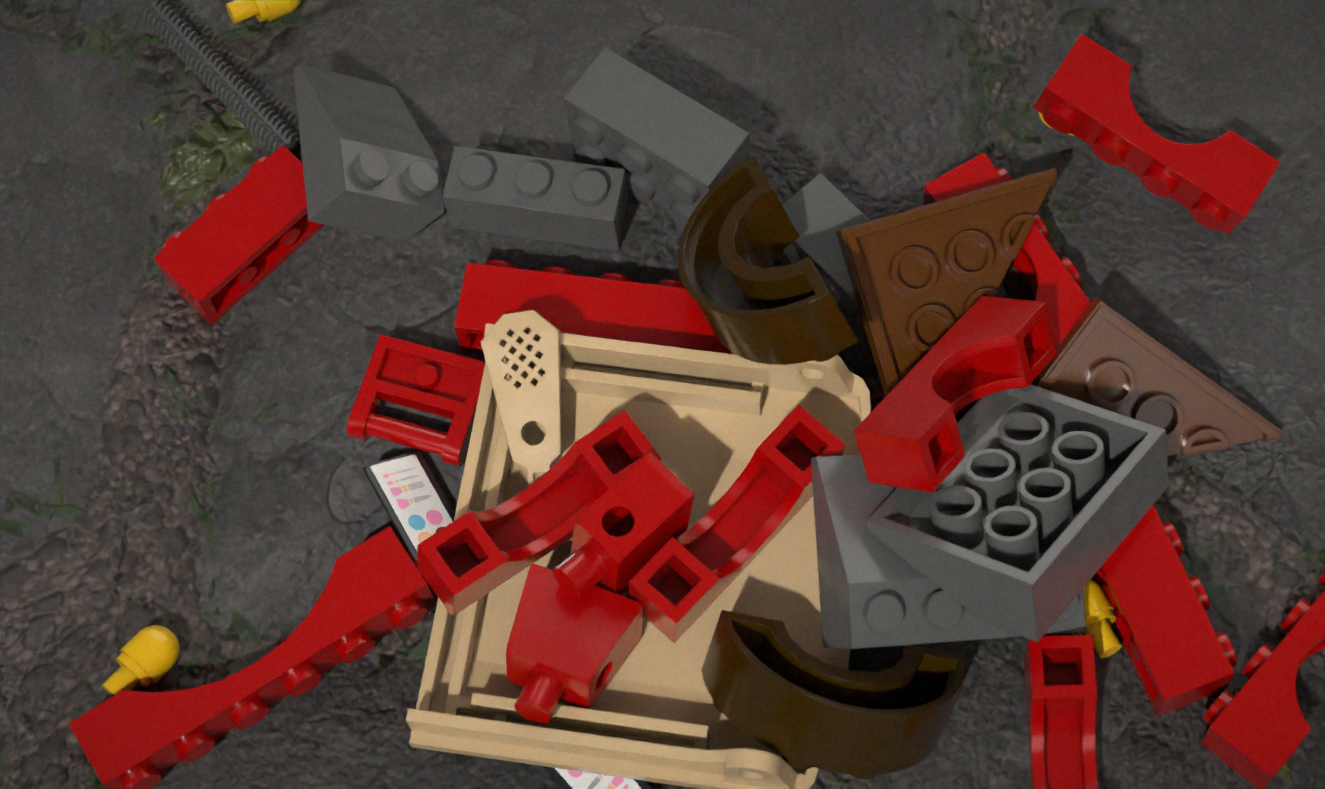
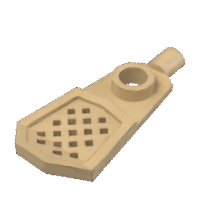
M535 310L503 314L481 341L512 460L526 467L528 486L545 475L551 469L550 464L562 454L560 330ZM528 328L531 329L529 334L525 332ZM511 330L515 332L512 337L509 335ZM537 335L541 337L539 341L534 339ZM520 337L524 339L521 344L518 342ZM503 340L507 342L505 346L501 345ZM529 345L533 346L531 351L527 349ZM513 347L517 349L514 354L510 351ZM539 352L543 354L541 358L537 357ZM522 354L526 356L524 361L520 359ZM505 357L510 359L507 364L503 361ZM532 362L536 364L534 368L529 366ZM515 364L519 366L517 371L513 369ZM541 369L546 371L543 376L539 373ZM524 372L529 374L526 378L522 376ZM508 374L512 376L510 380L506 379ZM534 379L539 381L536 385L532 383ZM518 381L521 383L519 388L515 386ZM532 421L541 423L545 429V437L538 445L529 443L524 435L525 427Z

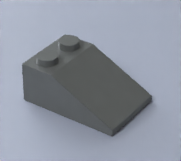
M298 64L293 68L308 221L408 241L445 212L438 160L394 87L303 64Z

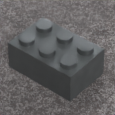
M606 47L564 98L576 159L584 164L625 169L629 194L641 202L647 203L649 200H652L668 210L669 216L683 228H685L697 205L711 188L727 173L751 157L750 137L747 131Z

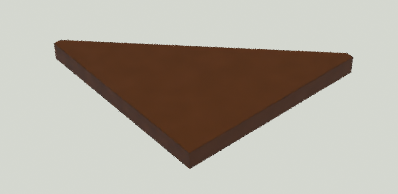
M1056 168L836 232L885 397L981 296L996 297L997 289L1012 260L1016 258L1036 219L1035 215L1049 188L1053 186L1058 177Z
M1095 297L1056 349V356L1031 383V385L1166 429L1167 456L1177 454L1187 456L1230 448V445L1258 440L1273 441L1278 440L1284 433L1269 420L1097 297Z

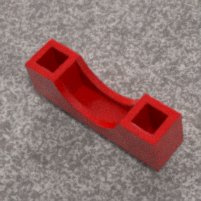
M1081 34L1032 108L1041 113L1044 121L1056 131L1064 134L1072 133L1092 146L1093 153L1102 161L1113 166L1121 165L1141 178V183L1151 193L1162 198H1171L1190 210L1191 216L1200 225L1211 230H1221L1228 235L1246 218L1280 164V161L1232 130L1212 141L1201 144L1177 143L1158 135L1143 122L1132 103L1129 91L1131 65L1086 35Z
M984 152L925 184L923 206L1013 179L1003 167L996 169ZM1036 214V219L1020 251L1010 265L1021 274L1028 284L1033 301L1045 302L1055 348L1057 349L1091 302L1081 290L1082 281L1075 266L1068 258L1063 257L1060 259L1049 244L1050 237L1047 228Z
M981 296L854 429L857 447L861 453L869 483L931 493L940 486L965 458L955 414L969 403L986 395L1008 389L1028 387L1056 356L1057 352L1045 302Z
M798 405L757 447L743 472L713 508L686 532L679 536L671 537L629 581L628 598L643 603V616L675 643L813 497L811 458L843 456L846 444Z
M626 410L574 442L568 452L553 468L516 496L484 511L476 512L470 510L417 545V568L453 617L571 539L574 532V523L579 515L649 452L660 462L662 458Z
M1325 572L1318 581L1323 587H1325ZM1325 590L1313 605L1304 598L1299 601L1280 626V628L1288 633L1275 650L1267 644H1263L1241 672L1249 678L1248 682L1236 696L1226 689L1202 718L1211 726L1208 728L1201 744L1257 789H1265L1301 746L1311 730L1298 705L1296 676L1299 666L1316 653L1325 650Z
M1093 635L1043 636L1038 642L1028 639L1023 663L1031 789H1098L1095 744L1097 687Z

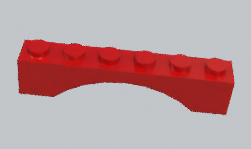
M389 526L337 558L328 583L308 616L283 643L255 664L223 680L187 690L155 693L122 690L70 722L69 726L102 784L107 789H152L161 780L160 774L181 761L183 763H190L202 758L214 748L216 739L235 727L238 730H242L255 725L268 714L269 706L288 694L290 696H298L311 690L321 681L322 673L341 661L352 663L364 657L374 648V641L391 630L401 631L417 624L427 614V608L436 602L428 584Z

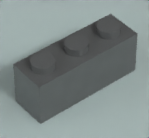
M454 146L442 196L451 228L612 251L620 250L630 202L625 169Z

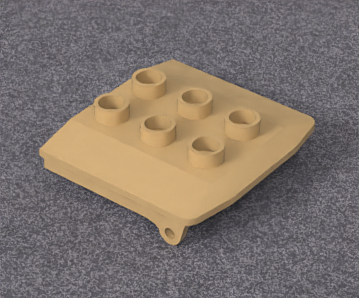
M486 323L484 337L495 324ZM527 329L525 332L529 334L531 329ZM511 330L509 335L512 337L515 332ZM560 333L562 454L550 464V468H553L563 458L574 442L626 410L662 458L661 463L694 493L688 529L705 516L723 497L743 472L757 447L798 405L846 444L843 456L861 455L857 447L854 429L871 413L870 391L864 380L850 372L842 358L838 355L823 362L813 360L797 364L774 365L753 362L735 354ZM537 335L534 339L539 341L541 337ZM521 337L518 340L520 344L524 341ZM503 340L501 345L505 346L507 342ZM529 345L527 349L531 351L533 346ZM513 347L510 351L514 354L517 349ZM541 352L537 354L539 358L543 356ZM522 354V356L520 357V359L523 360V361H524L525 358H526V356L523 355V354ZM505 357L503 361L507 364L510 359ZM532 362L529 366L534 368L536 364ZM486 363L454 521L470 510L479 512L493 508L529 487L526 467L512 460ZM516 364L513 367V369L516 371L519 368V366ZM541 369L539 373L543 376L546 371ZM524 372L522 376L526 378L529 374ZM508 374L506 379L510 380L512 376ZM534 379L532 383L536 385L539 381ZM518 381L515 386L519 388L521 383ZM537 421L528 423L524 430L526 440L533 445L540 444L545 437L543 425ZM813 497L675 643L643 616L642 636L594 705L586 709L559 701L550 721L546 724L529 721L515 710V702L523 687L512 683L507 678L506 669L507 644L530 566L453 617L438 597L416 709L408 708L406 722L411 729L409 741L411 747L698 789H813L816 784L820 769L815 767L799 769L787 764L780 754L755 741L733 724L723 713L719 712L713 705L712 697L706 688L701 671L721 610L783 621L790 637L805 652L829 665L848 670L851 649L823 648ZM573 537L534 562V564L554 570L571 556ZM629 590L625 592L622 596L628 598Z

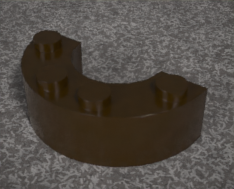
M754 156L739 164L718 181L691 214L682 233L678 249L679 275L683 285L718 340L734 354L753 362L774 365L797 364L813 360L817 362L827 361L835 357L840 351L858 343L810 256L788 266L769 268L779 253L800 236Z
M721 610L701 671L706 688L712 697L714 707L745 734L780 754L787 764L799 769L815 767L869 780L879 774L893 773L910 768L928 757L935 749L963 683L966 663L964 654L916 645H903L897 664L893 668L878 672L849 671L829 665L805 652L790 637L783 621Z

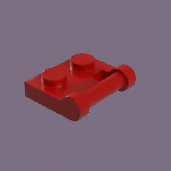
M380 334L348 419L347 435L367 441L371 436L441 455L444 463L461 467L467 457L486 362ZM381 400L447 417L452 419L448 433L377 414L379 403Z

